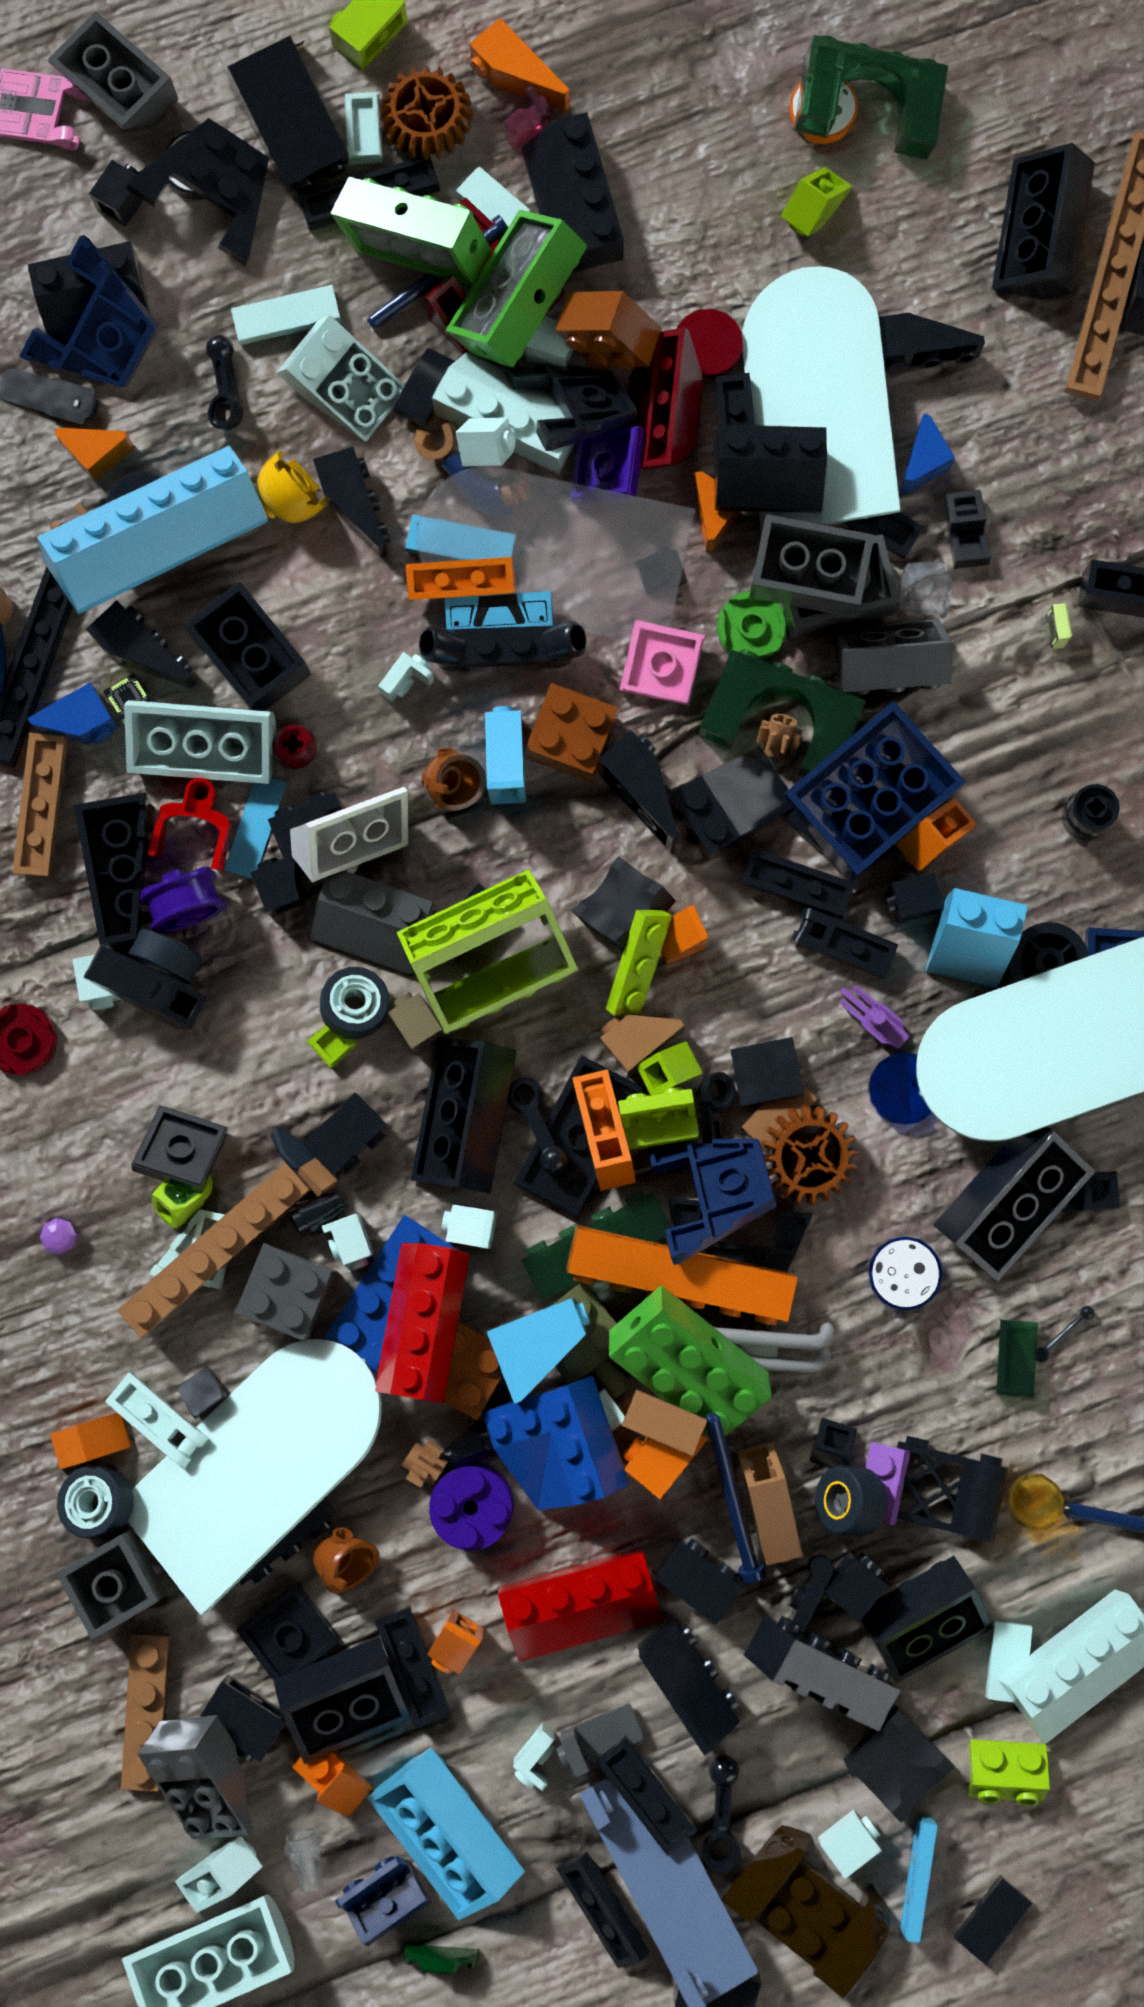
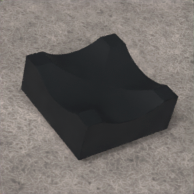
M618 856L611 864L609 872L599 888L588 898L580 901L572 912L588 928L623 952L636 910H665L667 912L676 900L661 884L646 877Z
M897 1705L890 1710L880 1731L872 1729L843 1759L846 1766L900 1822L911 1813L917 1803L933 1786L955 1768L950 1760Z

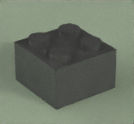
M263 1243L235 1313L300 1340H309L337 1271L275 1245Z
M132 1529L56 1573L91 1640L157 1603L167 1595Z

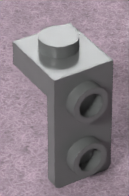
M626 1703L562 1731L560 1737L561 1746L556 1749L564 1769L571 1768L575 1778L588 1773L589 1763L596 1761L625 1735L634 1744L643 1740L644 1734L632 1705Z

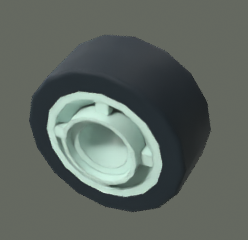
M347 967L336 971L327 979L321 990L319 1011L323 1022L334 1034L345 1039H361L372 1035L382 1026L389 1009L387 987L376 973L364 967ZM349 997H358L363 1001L364 1006L357 1010L351 1009L345 1004V1000Z
M85 1466L73 1471L64 1480L58 1493L57 1510L60 1521L68 1532L80 1538H106L118 1533L128 1522L133 1510L134 1496L130 1483L121 1472L111 1467ZM96 1494L98 1497V1506L94 1510L92 1506V1500L94 1495Z

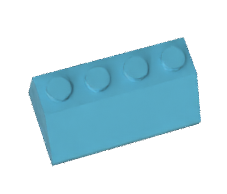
M432 1747L411 1759L366 1796L458 1920L498 1902L525 1872L518 1863L513 1851L506 1847L494 1831L491 1822L481 1814L470 1799L467 1790L457 1782L448 1770L445 1761L435 1753Z

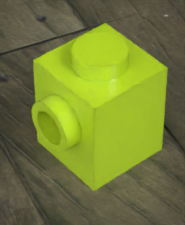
M687 1041L660 1051L636 1066L650 1095L662 1094L666 1089L680 1087L703 1074Z

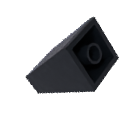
M291 36L227 66L230 88L266 156L269 157V161L287 194L294 190L296 194L305 192L314 186V180L326 175L327 179H330L345 170L344 165L348 164L349 155Z

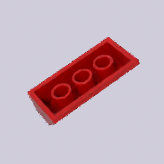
M401 1243L375 1391L444 1403L470 1253L449 1247L421 1243Z
M643 1547L499 1587L498 1598L507 1631L519 1662L663 1621Z

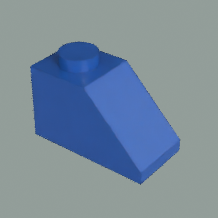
M90 682L28 718L31 725L40 733L62 735L68 740L87 745L92 742L100 743L105 741L113 734L112 731L119 727L101 695Z

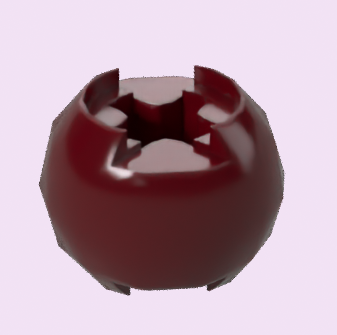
M296 724L284 726L274 737L272 743L273 756L285 768L294 770L304 768L315 758L317 751L316 738L304 726ZM298 740L303 748H297L296 754H291L286 747L292 746L293 741Z

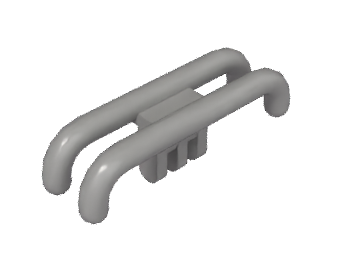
M740 1320V1329L714 1327L734 1344H740V1349L766 1370L815 1373L823 1370L830 1362L831 1351L826 1346L833 1340L834 1327L831 1323H823L820 1326V1332L815 1335L778 1332V1324L769 1325L767 1332L763 1331V1323L755 1322L754 1330H749L748 1321ZM778 1347L817 1350L816 1356L813 1358L777 1356Z

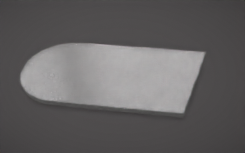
M480 466L455 473L432 492L417 522V546L421 563L513 557L516 593L552 591L554 626L568 621H575L583 627L586 633L630 642L635 620L671 627L672 618L675 616L674 608L687 547L690 545L689 538L696 509L499 467Z

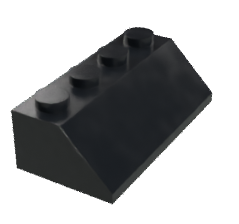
M588 113L555 120L521 147L538 212L540 215L563 220L587 245L579 264L573 269L572 273L623 260L624 238Z
M1068 143L1013 159L992 289L995 292L1042 300L1074 293L1095 162L1074 143Z
M437 1038L411 1176L412 1181L491 1194L514 1071L516 1049L486 1041Z
M1049 1127L1007 1140L933 1226L999 1282L1096 1171L1054 1130Z

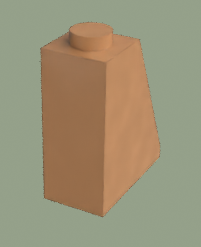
M773 1442L737 1450L766 1566L775 1563L785 1564L792 1559L803 1557L786 1478Z

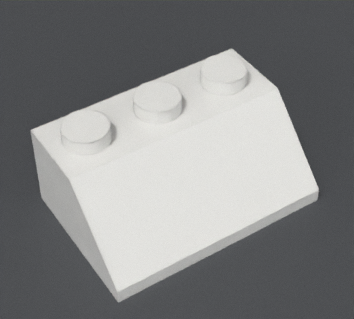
M405 787L290 829L292 857L308 878L315 882L407 846L408 791Z

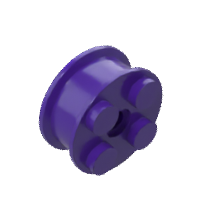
M210 866L201 867L185 874L181 869L168 872L161 877L163 882L141 890L142 895L140 896L141 904L149 907L154 921L150 925L151 931L162 934L180 931L201 924L219 915L228 906L225 899L219 898L214 885L217 874L211 870Z
M470 1463L450 1470L435 1486L429 1503L430 1519L436 1533L452 1547L467 1551L480 1550L495 1543L507 1529L514 1511L513 1493L507 1480L494 1468L480 1463ZM470 1500L476 1502L478 1511L472 1512L468 1510L466 1502Z

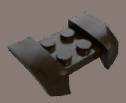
M781 1825L766 1841L721 1900L750 1924L756 1921L811 1965L813 1967V1975L844 1999L880 1951L890 1931V1911L871 1883L867 1886L859 1902L803 1858L807 1852L810 1834L793 1827Z

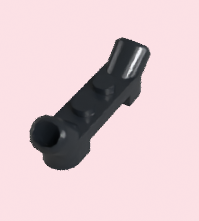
M568 621L556 626L446 629L431 625L421 633L419 649L423 660L437 663L443 670L451 672L469 671V667L540 665V669L565 667L573 658L583 655L586 650L587 639L585 630L575 621Z

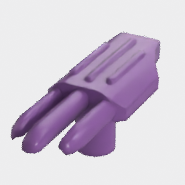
M852 986V990L872 1006L869 1009L846 988H842L840 992L865 1013V1016H862L844 999L840 1000L842 1006L861 1022V1026L881 1044H888L899 1049L910 1037L904 1029L902 1019L883 1003H877L862 989Z

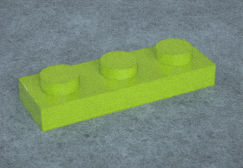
M636 910L605 1008L614 1016L642 1013L672 915L665 910Z

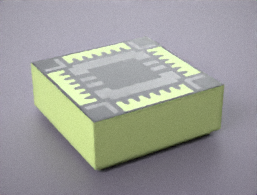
M1065 603L1054 604L1046 614L1051 649L1064 648L1072 637L1068 608Z
M134 673L103 691L123 723H125L124 705L128 700L152 702Z

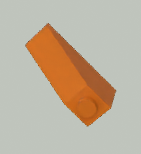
M501 18L496 20L469 44L471 68L481 79L485 77L494 87L563 112L570 108V89Z
M608 1069L572 1078L600 1191L636 1183L633 1164Z

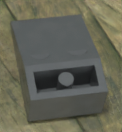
M212 1715L160 1721L137 1755L146 1767L149 1776L153 1778L164 1795L167 1804L173 1809L182 1823L185 1832L191 1839L249 1836L253 1828L236 1746L219 1717Z

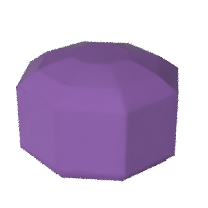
M56 1218L44 1224L40 1235V1240L45 1250L59 1255L75 1249L79 1238L74 1222L61 1218Z

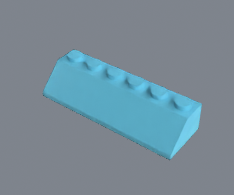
M227 446L38 536L37 539L44 563L76 612L80 614L267 523L268 518L247 470L231 447Z

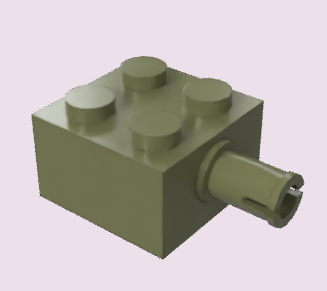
M579 1283L554 1304L574 1297L576 1304L583 1302L591 1324L585 1326L586 1335L564 1356L555 1368L567 1383L581 1379L588 1372L590 1375L594 1373L612 1395L611 1397L615 1399L632 1385L609 1357V1330L617 1323L585 1283Z

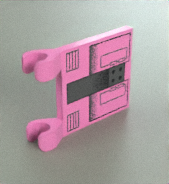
M1 68L0 137L53 144L75 151L80 141L78 136H74L75 130L69 126L57 127L65 94L81 100H88L89 98L65 77Z

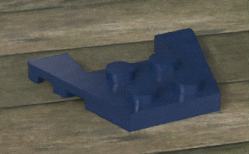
M85 235L79 236L65 265L94 283L96 289L67 346L41 329L35 328L32 330L19 357L31 362L44 363L49 367L59 370L65 369L79 373L81 376L124 388L129 385L160 325L92 241Z
M713 1139L712 1143H692L689 1140L648 1147L651 1166L655 1175L691 1165L703 1217L702 1220L665 1229L670 1257L674 1265L684 1262L776 1207L759 1139Z

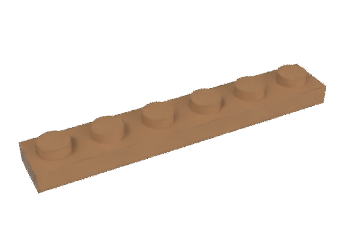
M287 1162L283 1163L117 1309L118 1313L140 1338H144L310 1192L311 1189Z

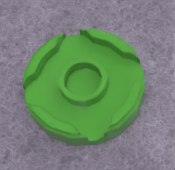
M750 591L736 594L724 605L718 615L716 632L720 645L728 655L741 662L757 663L768 660L779 651L786 638L788 622L784 609L779 603L750 598Z

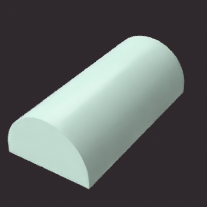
M128 700L125 703L127 773L262 784L270 783L275 763L272 743L276 735V719L273 712Z
M269 1895L262 1896L122 1958L138 2007H215L292 1973L295 1966L293 1947L285 1921L275 1901Z

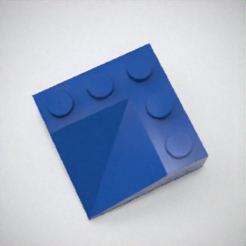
M593 1376L528 1395L522 1401L515 1404L512 1400L482 1412L493 1449L538 1511L575 1506L598 1500L629 1486Z

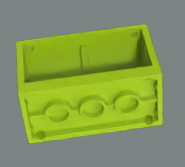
M529 869L397 932L414 973L445 1034L453 1030L456 1031L459 1028H465L470 1022L486 1014L497 1013L503 1006L517 999L528 998L538 989L551 983L561 982L565 977L578 971L547 898ZM538 917L543 926L546 925L551 937L437 992L433 991L429 983L432 979L427 970Z

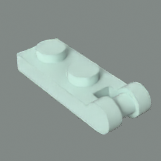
M129 1372L105 1401L182 1468H185L192 1460L190 1455L197 1446L201 1448L209 1439L200 1429L192 1425L134 1373ZM178 1431L186 1436L179 1447L171 1442V1439Z

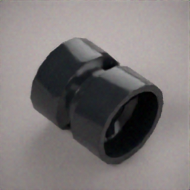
M1091 784L1081 788L1064 806L1062 822L1066 831L1074 838L1081 840H1091L1100 836L1118 818L1120 811L1119 800L1115 793L1104 785Z

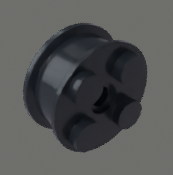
M1053 922L1039 923L1022 932L1020 942L1006 968L1004 977L1007 984L1011 985L1089 957L1090 955L1082 938L1071 928ZM1043 959L1049 961L1050 969L1043 965Z

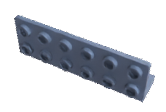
M643 1757V1759H644V1760L647 1762V1764L650 1766V1764H649L647 1758ZM608 1778L580 1793L579 1795L606 1845L687 2006L706 2007L707 2003L756 1975L758 1969L690 1840L687 1839L667 1856Z

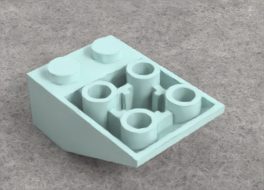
M331 315L325 316L316 322L276 372L304 399L363 442L370 438L393 409L405 386Z

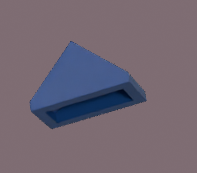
M923 413L900 492L907 494L950 471L955 456L930 415Z

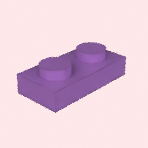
M871 1442L866 1468L871 1469L880 1477L887 1499L886 1512L881 1523L896 1525L910 1451Z

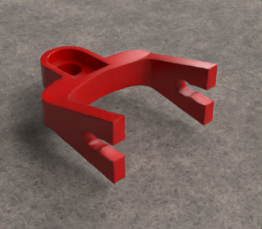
M195 778L186 786L183 803H166L159 808L147 855L162 858L167 823L171 818L180 816L195 817L206 820L219 829L220 834L211 869L224 871L232 822L226 815L214 811L218 793L212 782L204 778ZM207 788L208 795L204 800H201L199 792L201 789Z

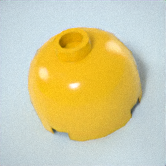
M277 451L263 465L258 475L257 490L262 498L260 502L265 513L272 519L277 516L289 523L307 521L326 506V499L324 497L319 501L314 493L320 490L319 486L295 459L286 462L281 458L286 453Z

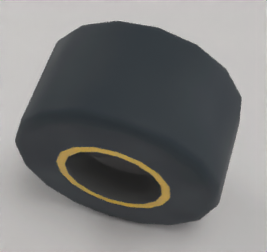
M836 1466L830 1468L821 1476L816 1487L815 1506L821 1524L829 1532L837 1535L863 1536L871 1534L880 1526L886 1512V1492L880 1477L871 1469L855 1466Z

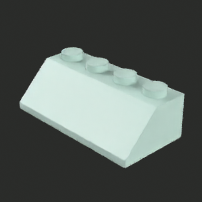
M468 352L448 367L432 397L435 414L450 422H456L460 427L468 419L508 417L510 430L514 432L516 439L514 453L557 474H560L575 445L573 443L552 451H545L536 434L537 420L565 418L551 392L542 388L513 390L503 369Z
M1115 1589L1030 1654L1027 1659L998 1679L1044 1744L1048 1743L1144 1668V1614L1128 1593Z

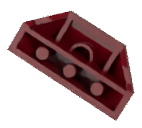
M686 327L661 331L649 367H635L629 377L628 395L637 408L638 413L636 423L624 428L639 426L645 430L640 468L643 470L675 466L697 444L703 375L690 332Z

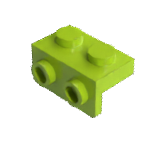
M674 1087L664 1090L662 1094L648 1096L638 1093L628 1096L626 1100L618 1101L629 1150L699 1138L692 1089L684 1090L680 1087Z
M970 1740L968 1744L970 1784L967 1788L968 1797L978 1798L979 1802L986 1804L998 1803L1001 1799L1016 1800V1803L1021 1806H1034L1044 1801L1050 1790L1046 1744Z

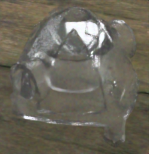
M941 558L934 562H912L903 567L897 584L900 599L899 608L903 612L917 616L938 613L941 619L947 616L946 606L953 592V581L949 575L951 572Z

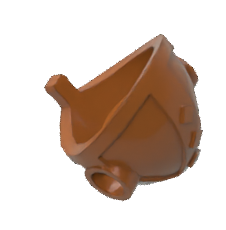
M452 748L437 749V757L428 764L422 773V784H424L428 794L434 800L435 807L450 811L462 810L477 802L484 793L487 782L485 770L477 760L468 755L457 753Z
M346 1528L335 1529L332 1535L319 1540L312 1551L315 1569L322 1580V1584L331 1593L345 1592L358 1586L368 1579L379 1563V1551L376 1546L353 1536V1533Z

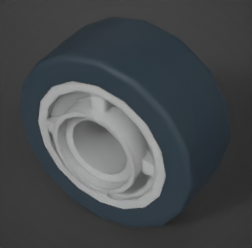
M143 928L139 931L137 939L128 954L139 963L185 984L192 982L203 960L199 954L189 949L184 943L168 935Z

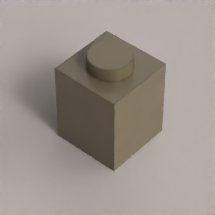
M409 992L392 1003L394 1009L388 1013L413 1052H416L444 1034V1031L420 993L412 996Z

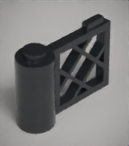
M908 1435L906 1443L898 1441L897 1448L920 1454L928 1468L910 1479L905 1475L906 1482H904L903 1488L909 1486L920 1505L909 1512L898 1510L897 1519L957 1533L981 1541L994 1542L1009 1470L1008 1467L1002 1466L1003 1458L981 1453L979 1460L930 1449L928 1448L929 1440ZM926 1456L941 1460L931 1465ZM946 1461L962 1464L960 1480L946 1488L934 1469ZM931 1471L942 1491L924 1502L912 1483ZM958 1487L954 1501L949 1492ZM946 1495L954 1508L951 1523L935 1520L927 1506ZM923 1509L929 1518L915 1515V1513Z

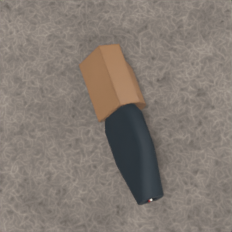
M281 1127L271 1134V1138L281 1158L293 1170L298 1171V1176L318 1197L335 1187L338 1180L314 1158V1155L303 1145L301 1140Z

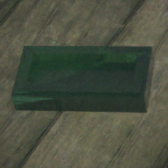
M1000 1319L996 1394L1034 1397L1038 1322Z

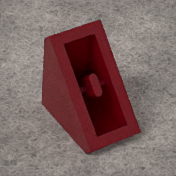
M449 275L425 296L428 319L460 353L465 354L468 350L446 331L466 297L453 275Z

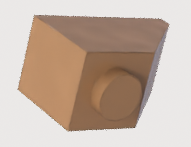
M627 1015L621 1020L616 1016L601 1029L604 1035L600 1037V1042L628 1075L637 1068L638 1064L649 1058L683 1030L684 1024L680 1019Z

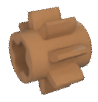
M773 714L770 722L762 720L757 743L764 744L763 752L774 758H786L790 750L798 752L803 730L796 728L797 721L793 717L785 714Z
M430 1440L426 1443L425 1447L416 1442L402 1464L403 1468L410 1471L405 1480L419 1488L423 1486L425 1481L434 1486L448 1462L440 1457L444 1449Z

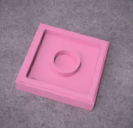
M635 620L620 691L689 706L705 635Z

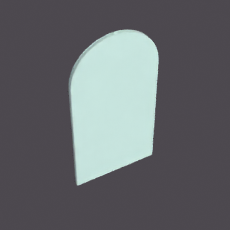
M803 267L786 273L770 283L758 295L747 313L743 326L742 352L744 372L750 373L755 425L826 427L827 468L822 512L759 511L761 535L766 514L820 525H831L901 512L881 329L875 303L867 289L858 280L838 269L830 267Z
M1144 937L963 1001L943 1012L926 1031L919 1047L916 1062L919 1094L923 1097L924 1102L933 1115L946 1127L962 1136L979 1141H1004L1143 1093Z
M310 1339L292 1343L272 1354L197 1426L209 1439L201 1448L197 1446L190 1455L192 1460L185 1468L180 1467L166 1456L132 1489L134 1496L133 1510L128 1523L201 1616H204L351 1473L371 1449L381 1422V1394L375 1391L376 1378L367 1365L366 1360L342 1344L322 1339Z

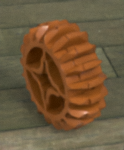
M427 65L424 66L423 72L417 73L411 67L410 76L408 77L399 72L397 77L398 83L389 82L388 93H383L381 98L383 106H380L379 109L380 118L382 119V130L387 134L388 142L391 146H397V151L400 155L409 150V157L411 159H415L418 154H422L423 159H429V154H436V157L441 161L443 157L442 151L444 150L453 155L455 144L463 145L465 141L464 134H470V121L473 119V110L470 107L471 98L465 92L464 84L462 81L456 83V78L452 72L444 76L440 66L434 73L430 72ZM414 99L412 103L406 105L409 101ZM422 106H424L426 113L429 114L431 122L428 121L427 115L424 114ZM447 122L443 127H441L440 129H438V127H439L441 124Z
M803 1105L799 1117L798 1112L790 1108L787 1110L790 1121L787 1122L785 1118L778 1115L775 1117V1121L780 1128L778 1130L770 1126L766 1128L765 1131L773 1136L772 1141H760L762 1147L770 1149L769 1153L764 1154L765 1162H770V1165L767 1166L769 1176L775 1174L770 1180L772 1189L781 1186L779 1195L786 1199L792 1193V1201L796 1204H800L805 1195L807 1204L815 1205L817 1193L823 1202H828L830 1200L829 1189L839 1195L842 1193V1190L837 1183L841 1180L850 1184L852 1179L844 1174L846 1169H857V1165L849 1162L848 1159L849 1157L857 1156L859 1154L858 1150L847 1147L856 1138L852 1134L843 1135L849 1125L843 1121L836 1124L838 1115L834 1112H830L825 1117V1109L817 1106L812 1115L810 1106ZM809 1125L820 1126L816 1133H811L806 1140L797 1141L790 1137L794 1131L801 1127ZM828 1135H830L835 1147L834 1163L830 1162L825 1156V1147L828 1143L826 1138ZM783 1146L792 1154L793 1161L789 1167L791 1170L789 1176L785 1173L782 1165L781 1155ZM795 1146L811 1150V1153L815 1155L814 1158L819 1160L821 1164L806 1160V1157ZM814 1169H820L827 1173L825 1177L815 1183L798 1184L801 1177L806 1178L810 1171Z

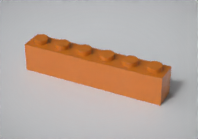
M576 1225L566 1267L568 1273L574 1274L573 1280L580 1283L595 1285V1281L598 1279L610 1282L609 1288L621 1292L631 1293L632 1287L647 1290V1297L662 1285L676 1297L683 1298V1303L689 1307L704 1309L705 1303L719 1306V1313L733 1317H740L741 1311L756 1315L755 1321L769 1325H777V1320L788 1322L798 1277L793 1273L700 1252L684 1262L674 1265L670 1257L668 1245Z

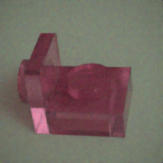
M533 86L526 88L528 109L516 110L509 118L504 120L506 139L512 149L530 141L548 126V116L551 115L549 104L544 95L538 96Z

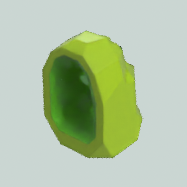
M211 1174L202 1193L167 1182H163L152 1194V1207L170 1228H178L185 1224L189 1217L204 1205V1201L212 1192L213 1180Z

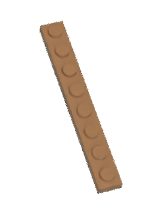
M1135 130L1131 139L1064 393L1097 402L1102 394L1144 236V132Z

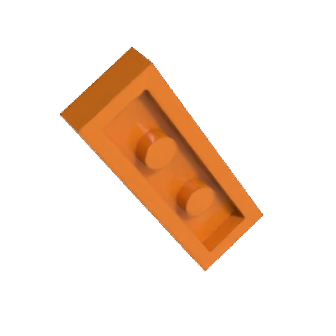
M513 557L405 564L408 600L516 593Z

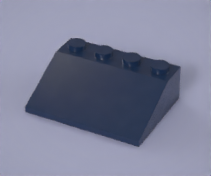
M893 701L785 792L784 795L826 856L848 881L853 882L893 848L924 818L935 812L956 794L966 781Z

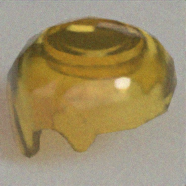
M1023 1474L1008 1489L1006 1505L1010 1517L1017 1525L1030 1531H1042L1055 1526L1056 1522L1060 1520L1063 1515L1064 1497L1059 1486L1044 1474Z

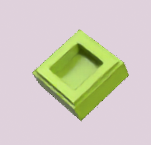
M326 1025L306 1041L331 1069L358 1046L354 1039H345L334 1034Z

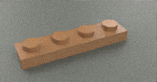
M29 733L12 873L16 876L52 878L68 739L65 736Z
M139 1632L131 1634L121 1790H160L153 1778L147 1773L146 1767L137 1754L159 1722L166 1721L171 1634Z

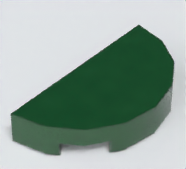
M404 1944L403 1959L407 1965L420 1963V1969L424 1972L453 1974L457 1972L458 1966H468L469 1970L473 1969L479 1963V1949Z

